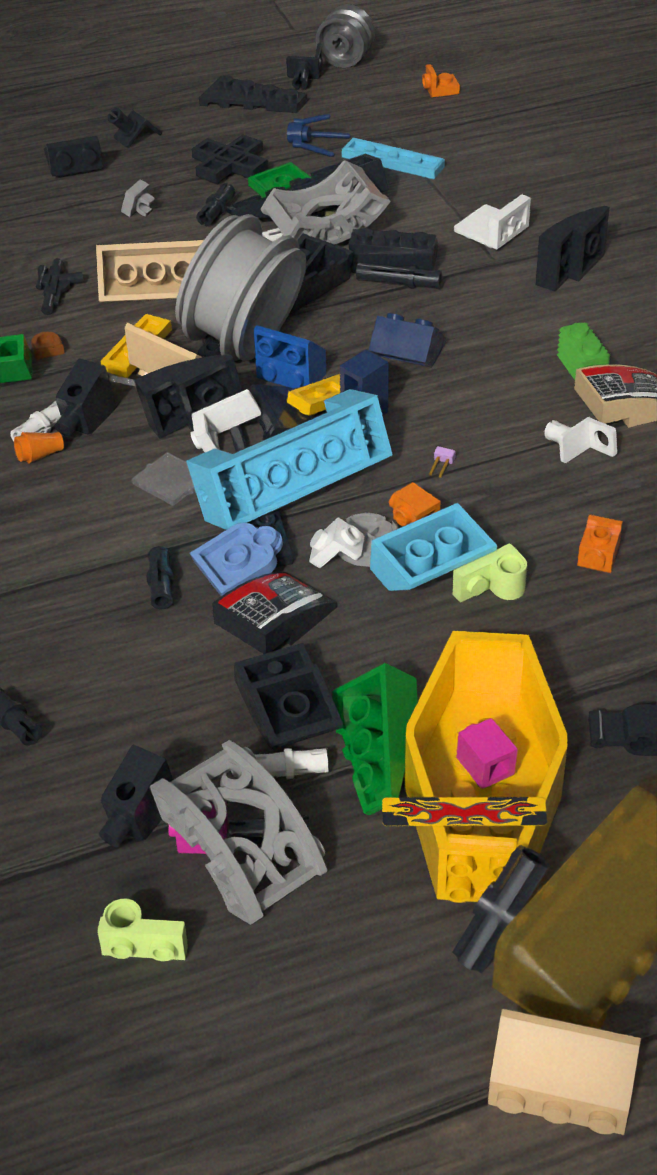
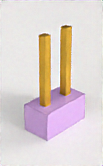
M437 446L434 452L435 462L429 475L432 476L438 461L445 462L439 474V478H441L448 463L453 464L456 458L455 450Z

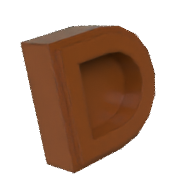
M41 332L31 340L36 360L65 354L62 341L56 333Z

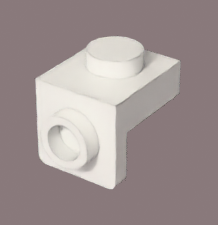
M338 517L326 529H320L314 534L310 542L312 550L309 562L321 568L339 551L357 560L362 553L364 534Z

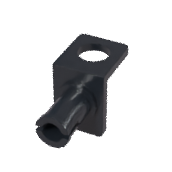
M318 43L315 57L287 56V76L294 78L292 85L295 89L299 90L300 83H302L301 90H304L308 85V79H319L323 63L322 43Z
M114 108L111 112L117 118L108 114V121L118 128L114 139L127 148L131 146L145 125L158 135L162 134L160 130L134 110L126 116L119 108Z

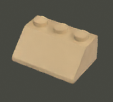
M127 323L125 326L129 363L140 368L138 374L141 376L169 365L201 358V356L132 324Z
M502 1009L490 1077L488 1105L497 1106L507 1113L516 1114L524 1112L541 1116L547 1121L556 1124L568 1122L586 1126L600 1134L617 1133L624 1135L641 1038Z

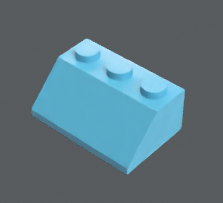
M456 503L372 540L370 570L388 591L410 590L496 551L497 544Z

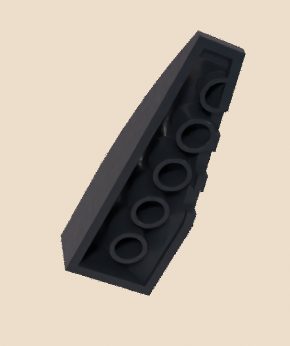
M365 153L346 160L363 168L365 174L381 193L389 190L380 158ZM342 162L311 172V178L289 181L290 187L285 188V186L274 188L295 191L312 187L330 176ZM272 189L265 192L266 197L261 198L260 195H254L227 206V213L238 216L251 214L261 218L270 217L262 213L261 207ZM330 205L317 212L338 208L340 205Z

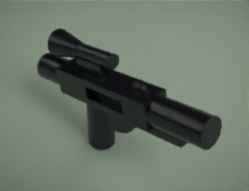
M60 258L53 260L49 273L48 268L44 265H40L37 268L38 280L36 288L41 289L42 286H45L42 293L44 300L41 308L42 313L45 315L52 314L53 307L59 306L61 293L67 291L71 284L84 283L82 272L62 274L64 262Z

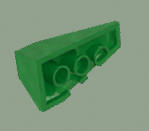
M387 663L332 691L333 702L343 722V728L336 730V733L343 737L345 747L342 751L345 759L351 761L354 769L352 780L363 813L367 815H372L382 810V800L384 798H399L405 772L406 728L418 703L416 677Z

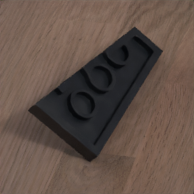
M225 75L220 76L199 97V105L208 107L209 102L219 103L220 108H230L231 104L243 105L246 110L265 106L266 111L298 113L307 103V93L298 92L296 89L278 88L272 84L254 83L252 80L234 79L232 76Z

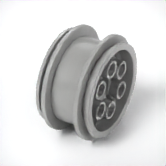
M246 214L241 217L232 215L222 220L208 234L196 251L179 288L175 315L177 322L182 326L185 336L194 341L203 339L208 334L220 340L221 355L231 354L234 361L239 359L249 361L255 358L254 328L258 325L275 331L280 330L296 301L306 270L305 253L299 249L298 241L290 235L279 237L273 242L263 237L261 222L254 215Z

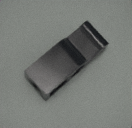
M632 705L623 710L622 713H606L600 710L589 711L588 722L591 747L623 746L627 752L633 755L657 756V705Z

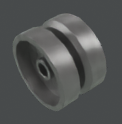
M345 4L336 7L319 26L316 33V46L318 43H322V57L336 67L347 68L354 66L361 60L374 41L375 27L372 19L364 10L355 5Z

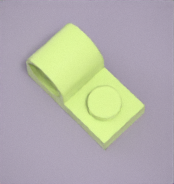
M509 543L494 552L454 569L452 595L461 603L490 589L496 596L505 600L520 598L525 592L527 561Z

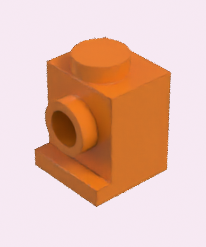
M412 482L393 493L389 500V506L393 508V519L399 525L406 526L440 511L441 501Z
M589 515L579 546L577 566L611 573L620 546L623 521Z

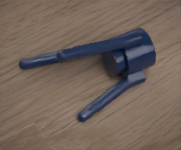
M330 114L304 119L294 118V122H290L287 128V140L289 143H293V147L304 148L330 157L334 156L333 152L305 142L310 141L311 137L350 138L351 135L349 133L311 131V127L306 126L309 123L330 119Z

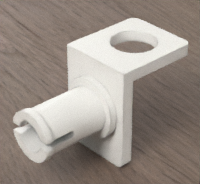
M587 417L572 428L552 420V423L549 422L545 428V437L548 440L559 443L561 462L567 463L589 448L612 457L617 454L616 429ZM598 430L607 436L608 446L599 440Z

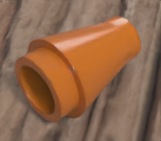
M22 432L21 436L14 438V448L20 462L27 461V463H31L54 452L62 451L64 442L60 432Z

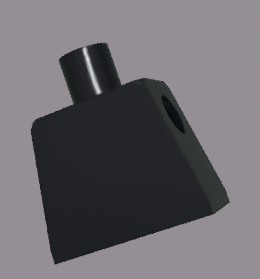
M81 358L76 361L56 394L55 400L61 417L55 423V428L64 436H70L74 430L87 435L92 434L117 408L106 366Z
M134 744L131 746L101 797V803L108 820L100 830L99 836L106 843L113 847H119L127 834L140 841L146 840L161 822L162 818L150 785L162 778L168 782L173 780L165 758Z

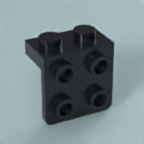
M97 136L49 143L44 148V155L52 177H65L77 172L89 173L103 168L100 143Z

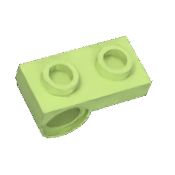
M130 899L115 900L105 908L98 926L102 955L118 959L141 957L153 958L158 961H169L171 959L186 960L188 944L184 921L142 919L140 906Z

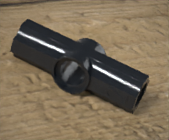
M519 845L512 852L496 882L493 881L486 888L473 909L472 913L475 916L452 951L456 955L458 962L470 970L483 973L499 952L506 937L509 938L519 926L530 907L527 903L551 866L541 854L533 849Z

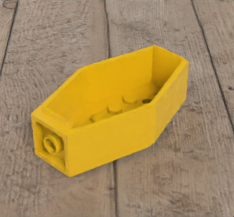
M452 631L407 723L405 753V790L407 797H543L546 804L547 824L542 826H416L437 899L450 900L456 903L466 901L478 902L486 888L493 881L496 882L516 847L522 845L540 854L560 803L567 754V732L529 635ZM492 718L518 749L515 774L481 789L456 758L458 733L471 724H478Z

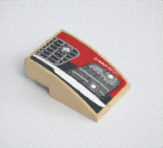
M597 365L576 369L574 389L599 422L606 424L623 420L629 428L657 421V374L646 369L627 365Z

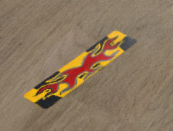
M543 797L384 798L382 800L383 825L542 826L547 824L546 804Z

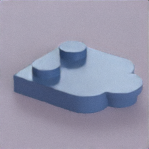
M239 523L190 552L194 563L220 596L250 579L271 573L277 565L276 554L283 546V539L281 534L270 526H262L256 529L250 523Z

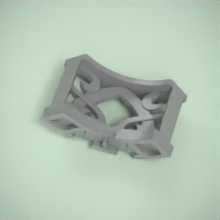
M344 160L330 176L312 187L295 191L272 189L261 207V211L272 218L283 233L282 236L290 235L298 240L301 234L304 233L323 241L337 244L351 238L353 229H359L363 225L365 228L368 227L385 210L390 200L378 190L365 174L363 168ZM330 205H340L335 214L322 218L310 216L312 213Z
M228 740L222 744L223 750L171 782L163 778L150 785V789L162 820L173 827L191 847L199 844L203 852L205 851L211 862L206 864L205 867L215 881L228 911L251 925L264 916L262 911L314 876H321L327 872L322 858L325 856V850L321 842L311 834L287 794L269 772L256 760L253 752L248 747L241 748L236 743ZM231 771L232 775L237 779L228 778L226 773ZM222 776L220 787L216 788L212 782ZM225 801L245 803L264 810L265 827L261 849L252 841L241 837H231L223 840L218 832L226 818ZM210 802H212L216 810V817L207 819L202 811L210 812L212 808ZM279 825L282 828L283 832L279 833ZM291 847L300 865L282 877L271 860L273 857L274 861L279 865L288 866L291 859L285 855L284 849ZM241 850L248 854L245 857L244 864L238 863L233 855L235 851ZM264 874H266L272 884L259 893L254 894V890Z

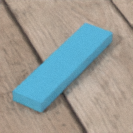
M354 137L342 149L343 158L351 159L366 153L380 158L385 168L435 179L445 168V159Z

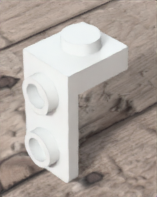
M244 390L192 413L194 431L191 432V438L197 449L202 448L204 452L214 448L220 450L217 434L261 415V409L251 392Z

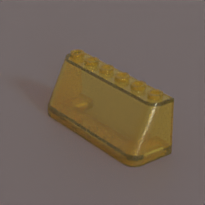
M640 786L634 787L508 924L501 934L495 949L492 987L532 1015L600 1029L607 1017L606 1011L613 1003L620 1005L629 993L632 985L631 981L637 974L644 976L650 969L655 959L654 953L657 951V797Z

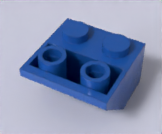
M258 325L255 326L254 342L257 378L294 389L320 381L326 375V349L310 340Z

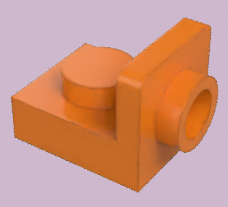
M426 65V73L422 75V83L424 89L428 90L431 97L459 94L460 85L454 74L441 73L437 76L432 65Z

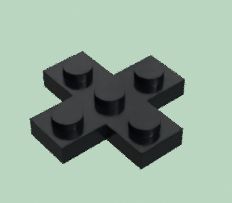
M243 134L228 145L206 138L191 149L192 158L203 161L195 167L196 176L212 183H218L232 172L248 179V177L268 169V159L257 156V154L263 151V141Z

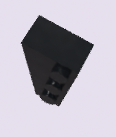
M302 233L297 241L299 249L306 256V270L300 291L289 314L291 315L349 280L354 251Z

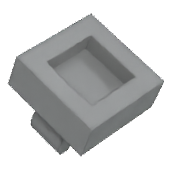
M140 179L126 191L121 209L122 213L130 217L137 211L140 215L147 216L152 211L148 206L154 202L155 198L147 193L149 184Z

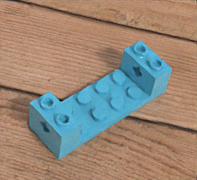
M349 389L324 400L327 413L235 454L214 448L187 460L186 462L204 520L227 530L236 524L252 521L392 456L377 395Z

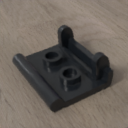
M257 384L249 388L261 409V415L256 418L264 431L263 441L316 418L315 414H302L299 412V409L287 403L288 391L294 390L293 388Z

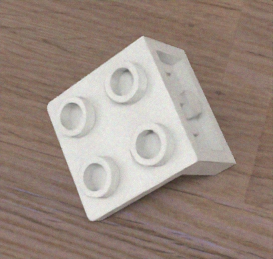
M521 194L500 210L485 204L456 224L454 232L485 244L489 248L499 249L529 227L531 198Z

